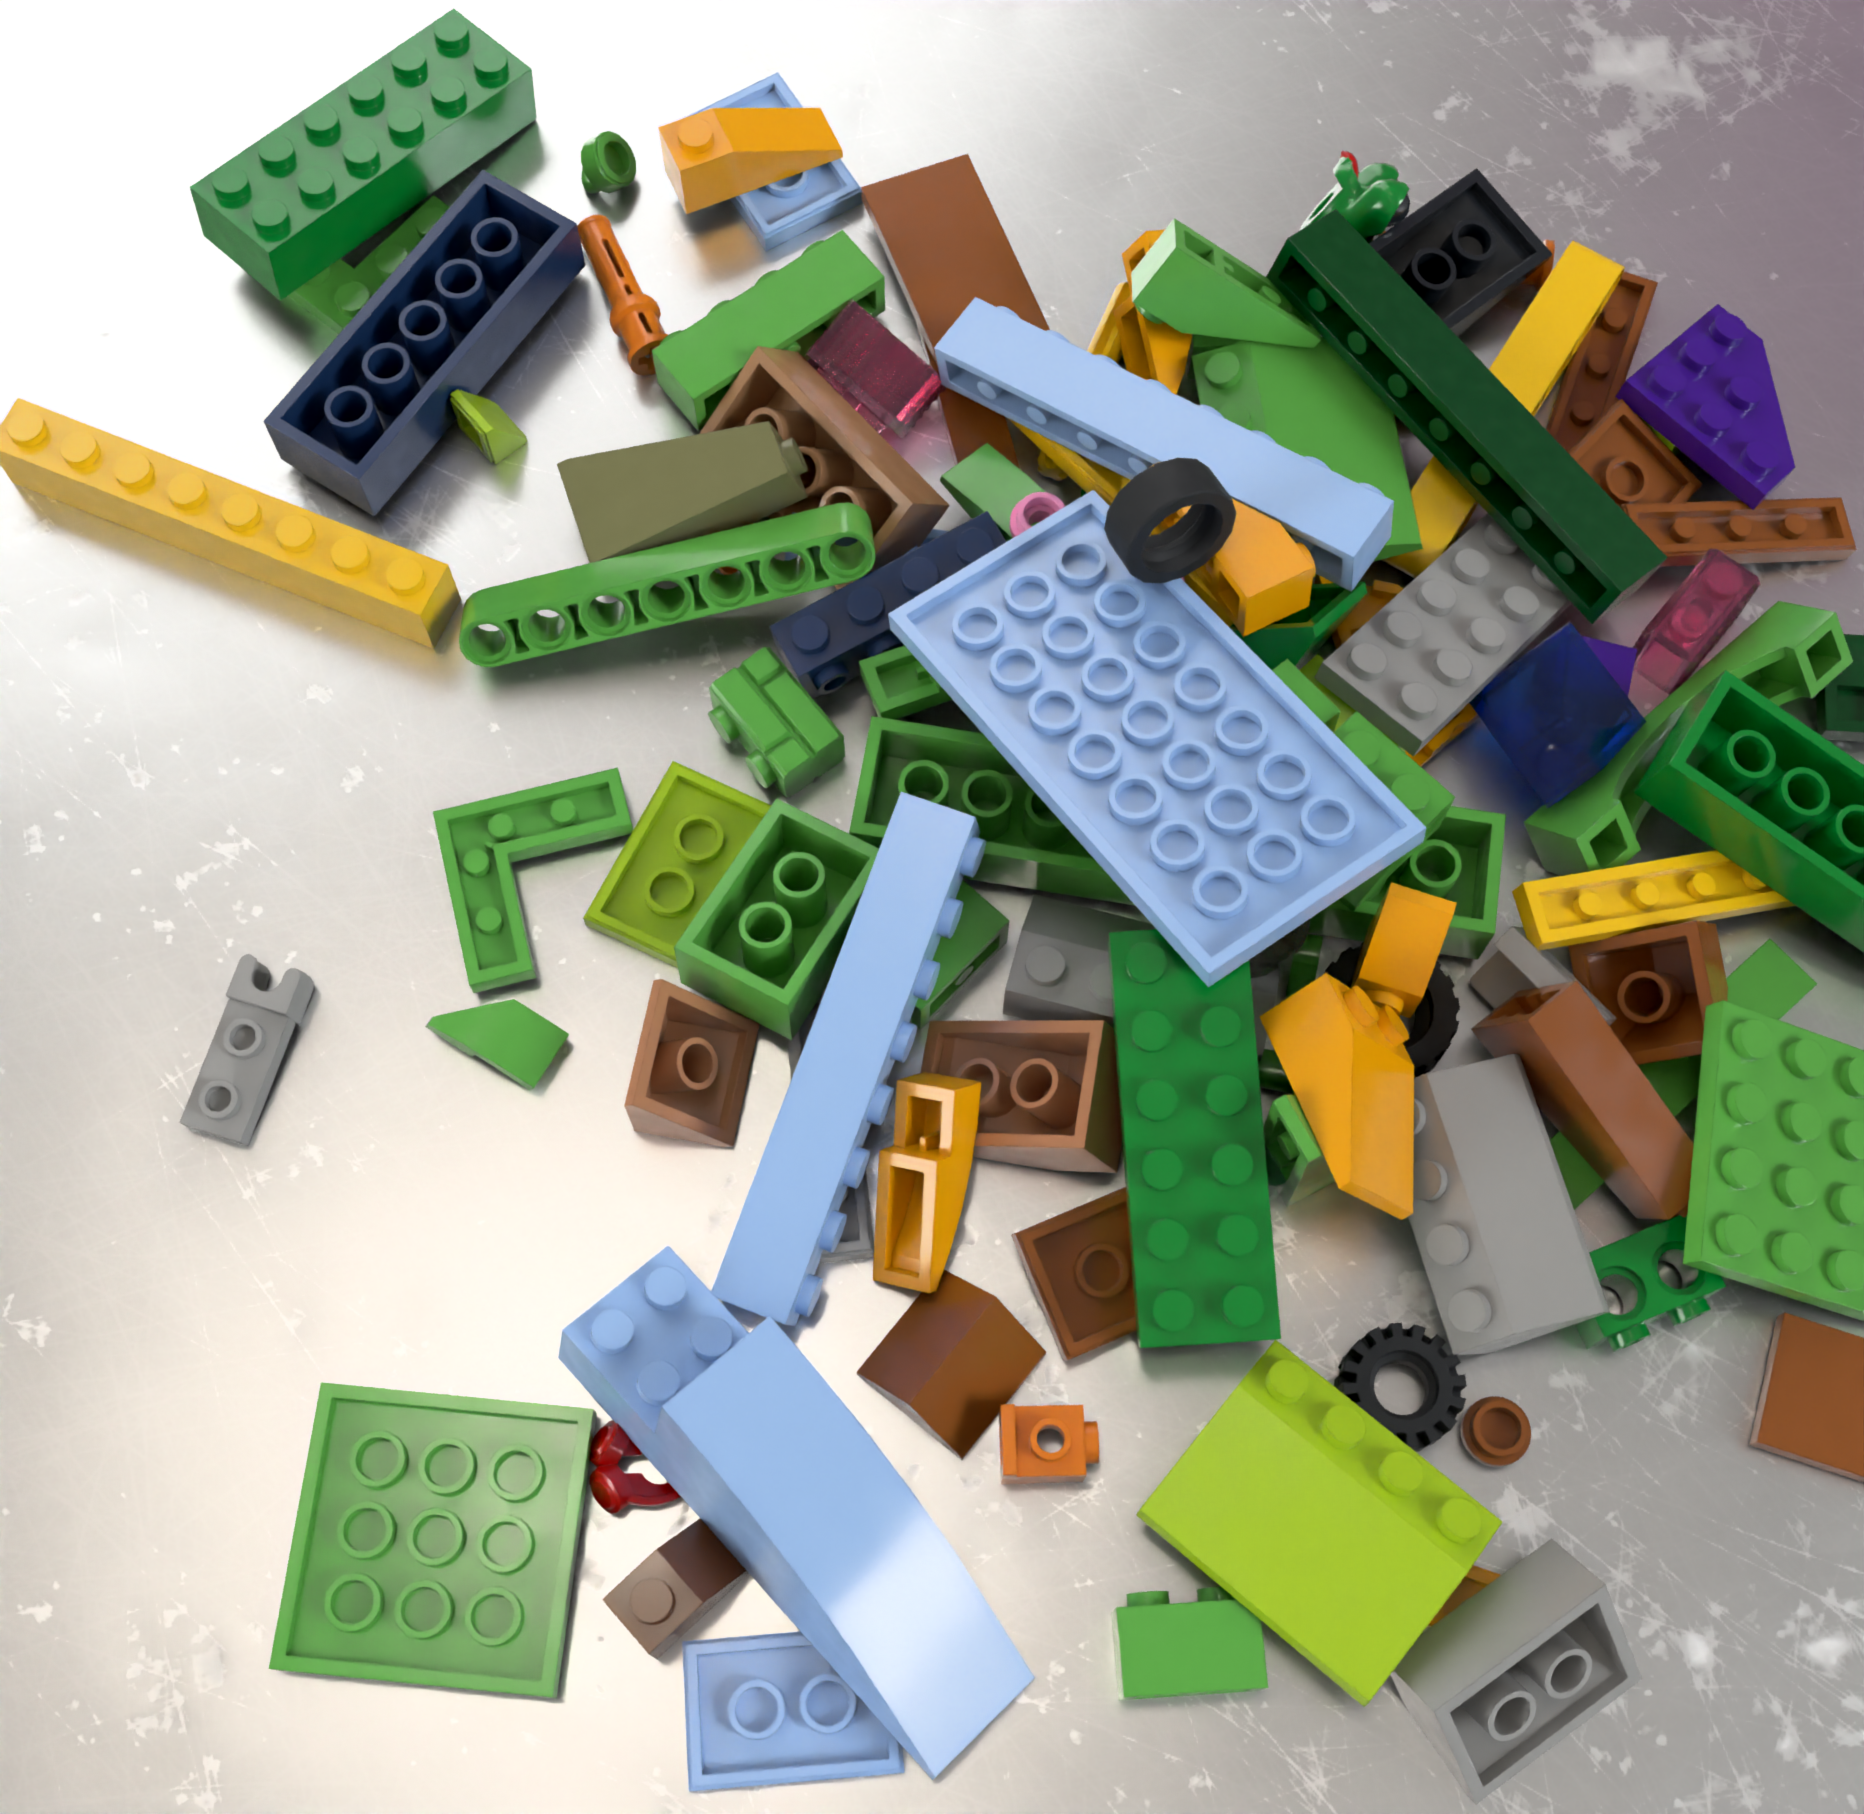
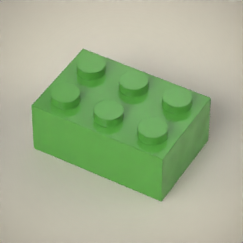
M776 799L674 946L681 983L792 1040L828 985L879 848Z

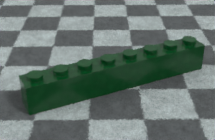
M1337 209L1287 238L1266 277L1591 624H1594L1635 593L1668 558Z

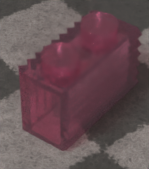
M853 299L806 352L819 366L816 371L841 396L845 391H848L860 402L855 410L879 434L888 426L900 438L907 436L909 429L913 428L916 421L922 418L924 411L930 409L932 402L936 401L939 394L946 390V387L941 385L940 375Z
M1710 548L1641 632L1642 634L1633 646V648L1637 649L1633 670L1665 693L1672 694L1687 681L1702 660L1711 652L1715 644L1718 643L1722 635L1726 633L1735 619L1738 618L1760 586L1759 577L1718 549Z

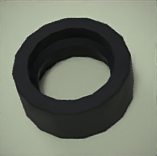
M1177 457L1156 463L1136 475L1118 492L1107 510L1104 530L1110 545L1132 576L1144 583H1165L1182 578L1200 568L1222 548L1233 530L1236 510L1231 496L1208 466L1198 459ZM1191 506L1188 512L1176 524L1159 534L1149 536L1152 530L1166 517L1181 508Z

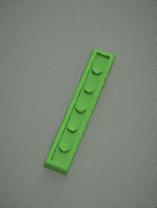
M1769 938L1726 978L1728 985L1727 1001L1779 1020L1811 991L1817 983ZM1701 1055L1638 1065L1674 1117L1698 1096ZM1559 1131L1550 1139V1143L1575 1210L1604 1183V1180Z

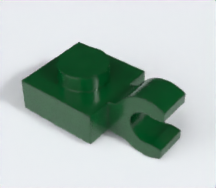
M1844 634L1853 662L1816 694L1817 732L1827 740L1864 742V635Z

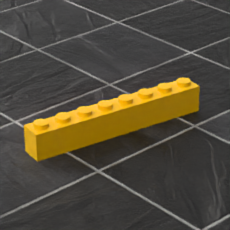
M17 398L0 425V465L12 483L422 645L435 648L461 601L448 564L21 398Z

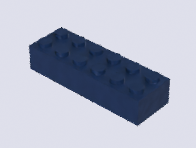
M482 170L265 418L263 422L281 460L375 517L456 420L450 401V394L459 389L477 395L585 267L577 223Z

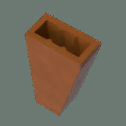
M1578 981L1518 991L1471 1028L1478 1040L1494 1058L1511 1054L1520 1055L1539 1109L1636 1218L1668 1220L1678 1215L1682 1217L1687 1216L1694 1144Z

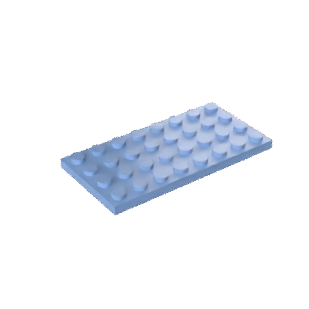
M1092 490L888 613L890 630L1207 987H1210L1423 843L1426 826L1181 578L1165 583H1144L1129 573L1110 545L1104 530L1107 510L1110 506Z

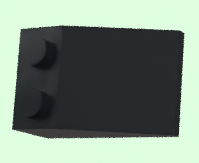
M1477 168L1407 216L1399 224L1393 226L1369 243L1457 337L1552 256L1549 249Z

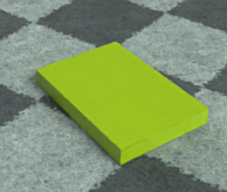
M672 761L585 913L583 919L586 926L678 968L674 946L772 805Z

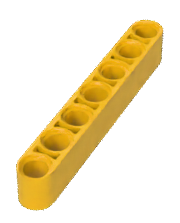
M1574 240L1564 251L1489 368L1496 378L1534 417L1608 302L1625 270L1624 266ZM1434 455L1411 489L1423 549L1382 559V561L1413 578L1421 574L1456 542L1479 505Z

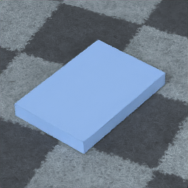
M777 72L688 116L711 108H803V106ZM841 159L730 198L765 251L863 203L861 187Z
M801 1631L682 1641L688 1789L690 1792L905 1773L903 1746Z

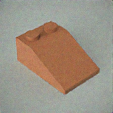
M1104 1020L929 1022L920 1073L929 1072L981 1082L978 1126L973 1152L974 1158L1055 1171L1118 1172L1122 1130L1114 1028Z

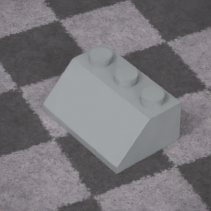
M1552 1538L1530 1555L1519 1560L1511 1569L1474 1596L1466 1599L1459 1607L1423 1632L1390 1674L1405 1707L1467 1796L1475 1804H1478L1642 1680L1606 1584Z

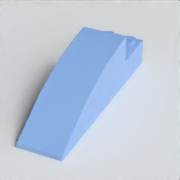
M668 1245L562 1329L559 1360L614 1422L624 1430L637 1448L932 1780L1035 1678L956 1552L914 1493L855 1416L771 1316L748 1333Z

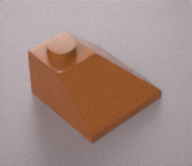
M1696 920L1568 946L1574 977L1617 1018L1610 1027L1637 1065L1702 1055L1706 1006L1722 1000L1727 1001L1728 985L1716 924Z

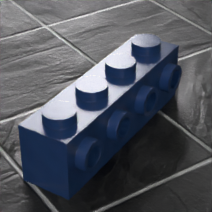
M989 512L982 513L769 626L780 657L787 669L813 700L823 694H829L840 689L849 680L861 674L859 661L904 646L890 630L888 613L1006 543V540Z

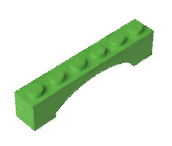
M1778 601L1523 823L1544 870L1565 876L1626 864L1641 850L1636 839V833L1643 818L1652 806L1636 795L1634 791L1689 700L1725 670L1778 706L1801 696L1813 698L1853 662L1837 613Z

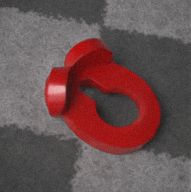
M614 1420L609 1421L600 1428L594 1436L590 1448L589 1460L596 1468L589 1477V1484L595 1500L604 1510L614 1514L629 1504L643 1507L663 1506L681 1497L669 1482L655 1484L647 1480L642 1473H624L617 1465L622 1457H639L642 1455V1452Z

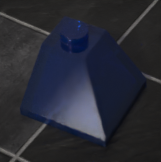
M1570 621L1500 672L1469 702L1506 755L1547 808H1550L1600 772L1647 722Z

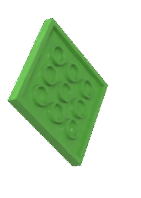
M1725 1000L1706 1006L1683 1264L1864 1321V1050Z
M321 1382L269 1669L557 1698L590 1465V1448L594 1437L597 1412L593 1408Z

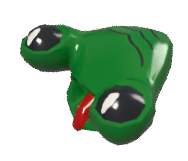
M1342 151L1339 161L1332 170L1338 180L1337 184L1313 209L1303 222L1300 230L1337 209L1361 236L1370 243L1373 241L1374 236L1382 234L1386 227L1397 225L1405 219L1410 209L1409 187L1406 183L1398 181L1399 172L1395 166L1375 162L1365 166L1359 172L1355 156L1349 151Z

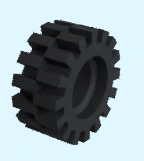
M1390 1323L1385 1329L1380 1330L1377 1327L1369 1331L1351 1347L1338 1366L1340 1373L1334 1379V1387L1415 1452H1418L1438 1441L1457 1423L1455 1418L1457 1414L1463 1411L1466 1398L1461 1397V1390L1467 1387L1465 1374H1457L1455 1367L1461 1362L1457 1355L1452 1353L1448 1356L1443 1350L1442 1346L1446 1341L1438 1334L1431 1339L1424 1335L1425 1327L1414 1324L1410 1329H1404L1402 1323ZM1399 1363L1409 1366L1418 1373L1425 1389L1424 1401L1418 1411L1408 1415H1399L1388 1411L1380 1404L1374 1391V1380L1377 1372L1383 1366Z

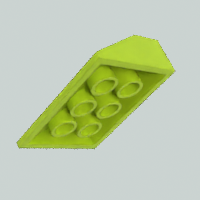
M1277 1340L1270 1345L1136 1514L1364 1707L1371 1701L1457 1588L1503 1523V1521Z

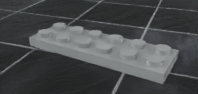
M1487 513L1324 660L1314 678L1414 757L1571 604V601Z

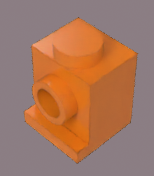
M1001 1404L999 1410L1001 1484L1083 1482L1086 1477V1464L1099 1463L1097 1421L1084 1422L1083 1405L1015 1406V1404ZM1044 1429H1054L1061 1434L1063 1447L1054 1453L1045 1452L1037 1443V1435Z

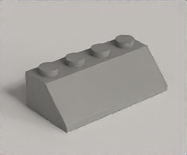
M1034 894L1021 929L1007 980L1002 1014L1024 1020H1104L1114 1028L1108 956L1109 932L1151 930L1156 928L1147 922ZM1260 952L1249 960L1258 1065L1263 1056L1267 1032L1259 1016L1274 1007L1281 964L1280 956Z
M1506 1055L1429 1072L1414 1078L1413 1214L1408 1216L1453 1355L1489 1354L1609 1313L1607 1302L1520 1055Z

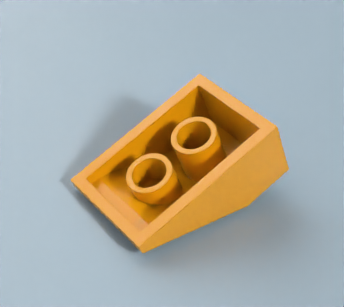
M1325 973L1259 1017L1338 1188L1403 1220L1413 1214L1414 1064L1403 1042L1409 1039V1034L1400 1017L1390 1006L1385 1005L1380 1008L1370 1000L1359 986L1355 985L1349 988Z

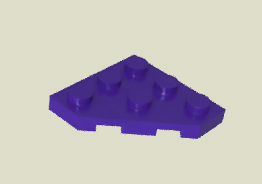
M1719 304L1714 306L1629 377L1615 396L1619 400L1622 399L1638 416L1752 510L1777 489L1795 468L1763 340L1747 328L1739 317L1730 314Z

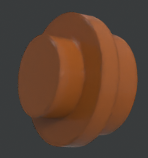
M1498 1396L1482 1398L1467 1409L1461 1421L1460 1429L1463 1444L1469 1454L1482 1464L1492 1467L1510 1465L1519 1460L1530 1445L1531 1426L1524 1411L1509 1399Z

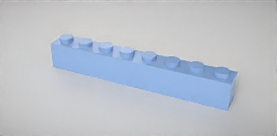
M975 297L934 347L941 385L1129 480H1132L1136 475L1158 462L1177 457L1198 459L1211 469L1232 499L1281 523L1295 543H1303L1313 557L1317 575L1351 592L1391 537L1394 501L1385 497L1376 487L1367 483L1358 484L1330 470L1324 462L1311 456L1303 457L1282 447L1264 432L1258 430L1250 431L1225 419L1217 410L1208 405H1196L1172 393L1159 381L1153 379L1145 380L1120 368L1114 360L1105 355H1094L1071 344L1063 335L1056 331L1042 330L1020 319L1015 312L1007 307H995Z
M904 792L900 793L711 1292L717 1299L767 1318L771 1316L774 1321L785 1325L796 1326L800 1314L809 1317L812 1313L823 1283L822 1278L814 1276L820 1262L821 1253L823 1250L833 1253L839 1243L847 1218L846 1214L838 1212L847 1187L857 1189L863 1179L870 1158V1151L862 1148L871 1123L880 1126L886 1117L894 1093V1088L886 1085L895 1060L904 1063L910 1053L916 1036L917 1025L909 1023L918 998L927 1001L934 989L940 970V963L933 961V957L941 936L951 939L956 930L962 913L963 901L955 898L964 875L973 878L977 873L985 851L986 840L978 838L981 831L976 817Z

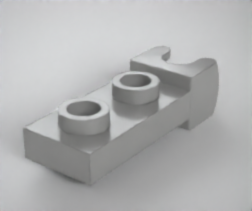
M251 954L241 957L226 992V996L230 999L226 1004L179 1123L188 1128L245 1146L249 1145L295 1025H300L311 998L314 984L310 976L299 969L290 968L284 973L280 984L275 989L266 991V985L270 976L268 968L258 962Z

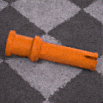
M603 215L586 217L577 225L579 237L597 280L601 284L612 308L609 318L610 326L618 337L623 338L629 350L627 360L631 370L638 375H654L656 372L652 350L658 347L663 339L669 335L665 333L659 321L661 316L660 308L652 297L643 294L611 228L609 219Z

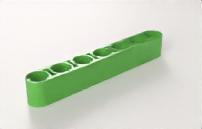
M849 502L836 503L481 589L472 593L465 601L459 634L460 650L465 658L475 665L496 667L855 581L864 577L872 569L875 562V546L871 520L867 512L858 505ZM843 537L858 539L856 543L850 546L834 544L836 540ZM781 552H792L798 555L796 558L784 561L774 558L775 555ZM730 566L738 571L733 574L722 575L714 570ZM661 581H671L678 584V586L672 589H663L654 584ZM609 595L616 597L618 601L604 603L595 598ZM540 610H551L559 615L545 617L537 612ZM490 624L496 626L499 630L486 631L478 626Z

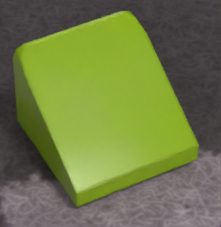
M459 389L450 394V401L459 428L490 463L498 464L526 444V435L495 402Z

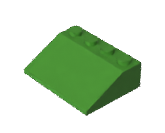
M1321 337V341L1314 349L1244 340L1191 356L1200 405H1208L1214 408L1225 419L1250 431L1258 430L1264 432L1278 445L1303 457L1311 456L1324 462L1330 470L1358 484H1370L1379 489L1385 497L1394 501L1391 537L1374 561L1423 549L1395 415L1323 337Z

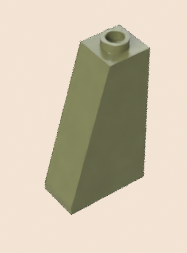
M769 421L574 457L557 463L589 563L749 525L807 498L800 478V474L808 471L804 457L795 440L791 437L784 441Z

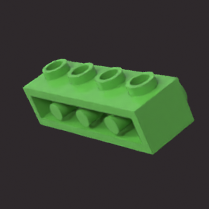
M843 230L825 241H816L807 247L800 257L779 270L765 273L757 280L754 286L734 299L724 300L716 304L707 316L683 331L678 330L666 336L660 345L652 350L657 383L697 431H700L757 346L795 351L806 361L810 360L885 311V276Z

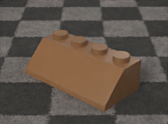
M757 346L699 433H708L769 421L784 441L792 437L797 443L808 471L800 474L807 498L768 515L769 519L836 503L849 502L860 506L867 512L871 520L875 546V562L867 574L903 556L916 545L920 547L950 506L795 351ZM854 581L846 582V583H842V584H838V585H834V586H835V588H836L837 590H839V589L843 588L844 586H846V585H848V584H850V583H852V582H854Z

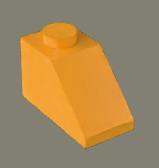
M1391 882L1367 929L1350 988L1357 985L1380 1008L1388 1005L1399 1017L1401 1015L1411 1018L1425 994L1457 903Z

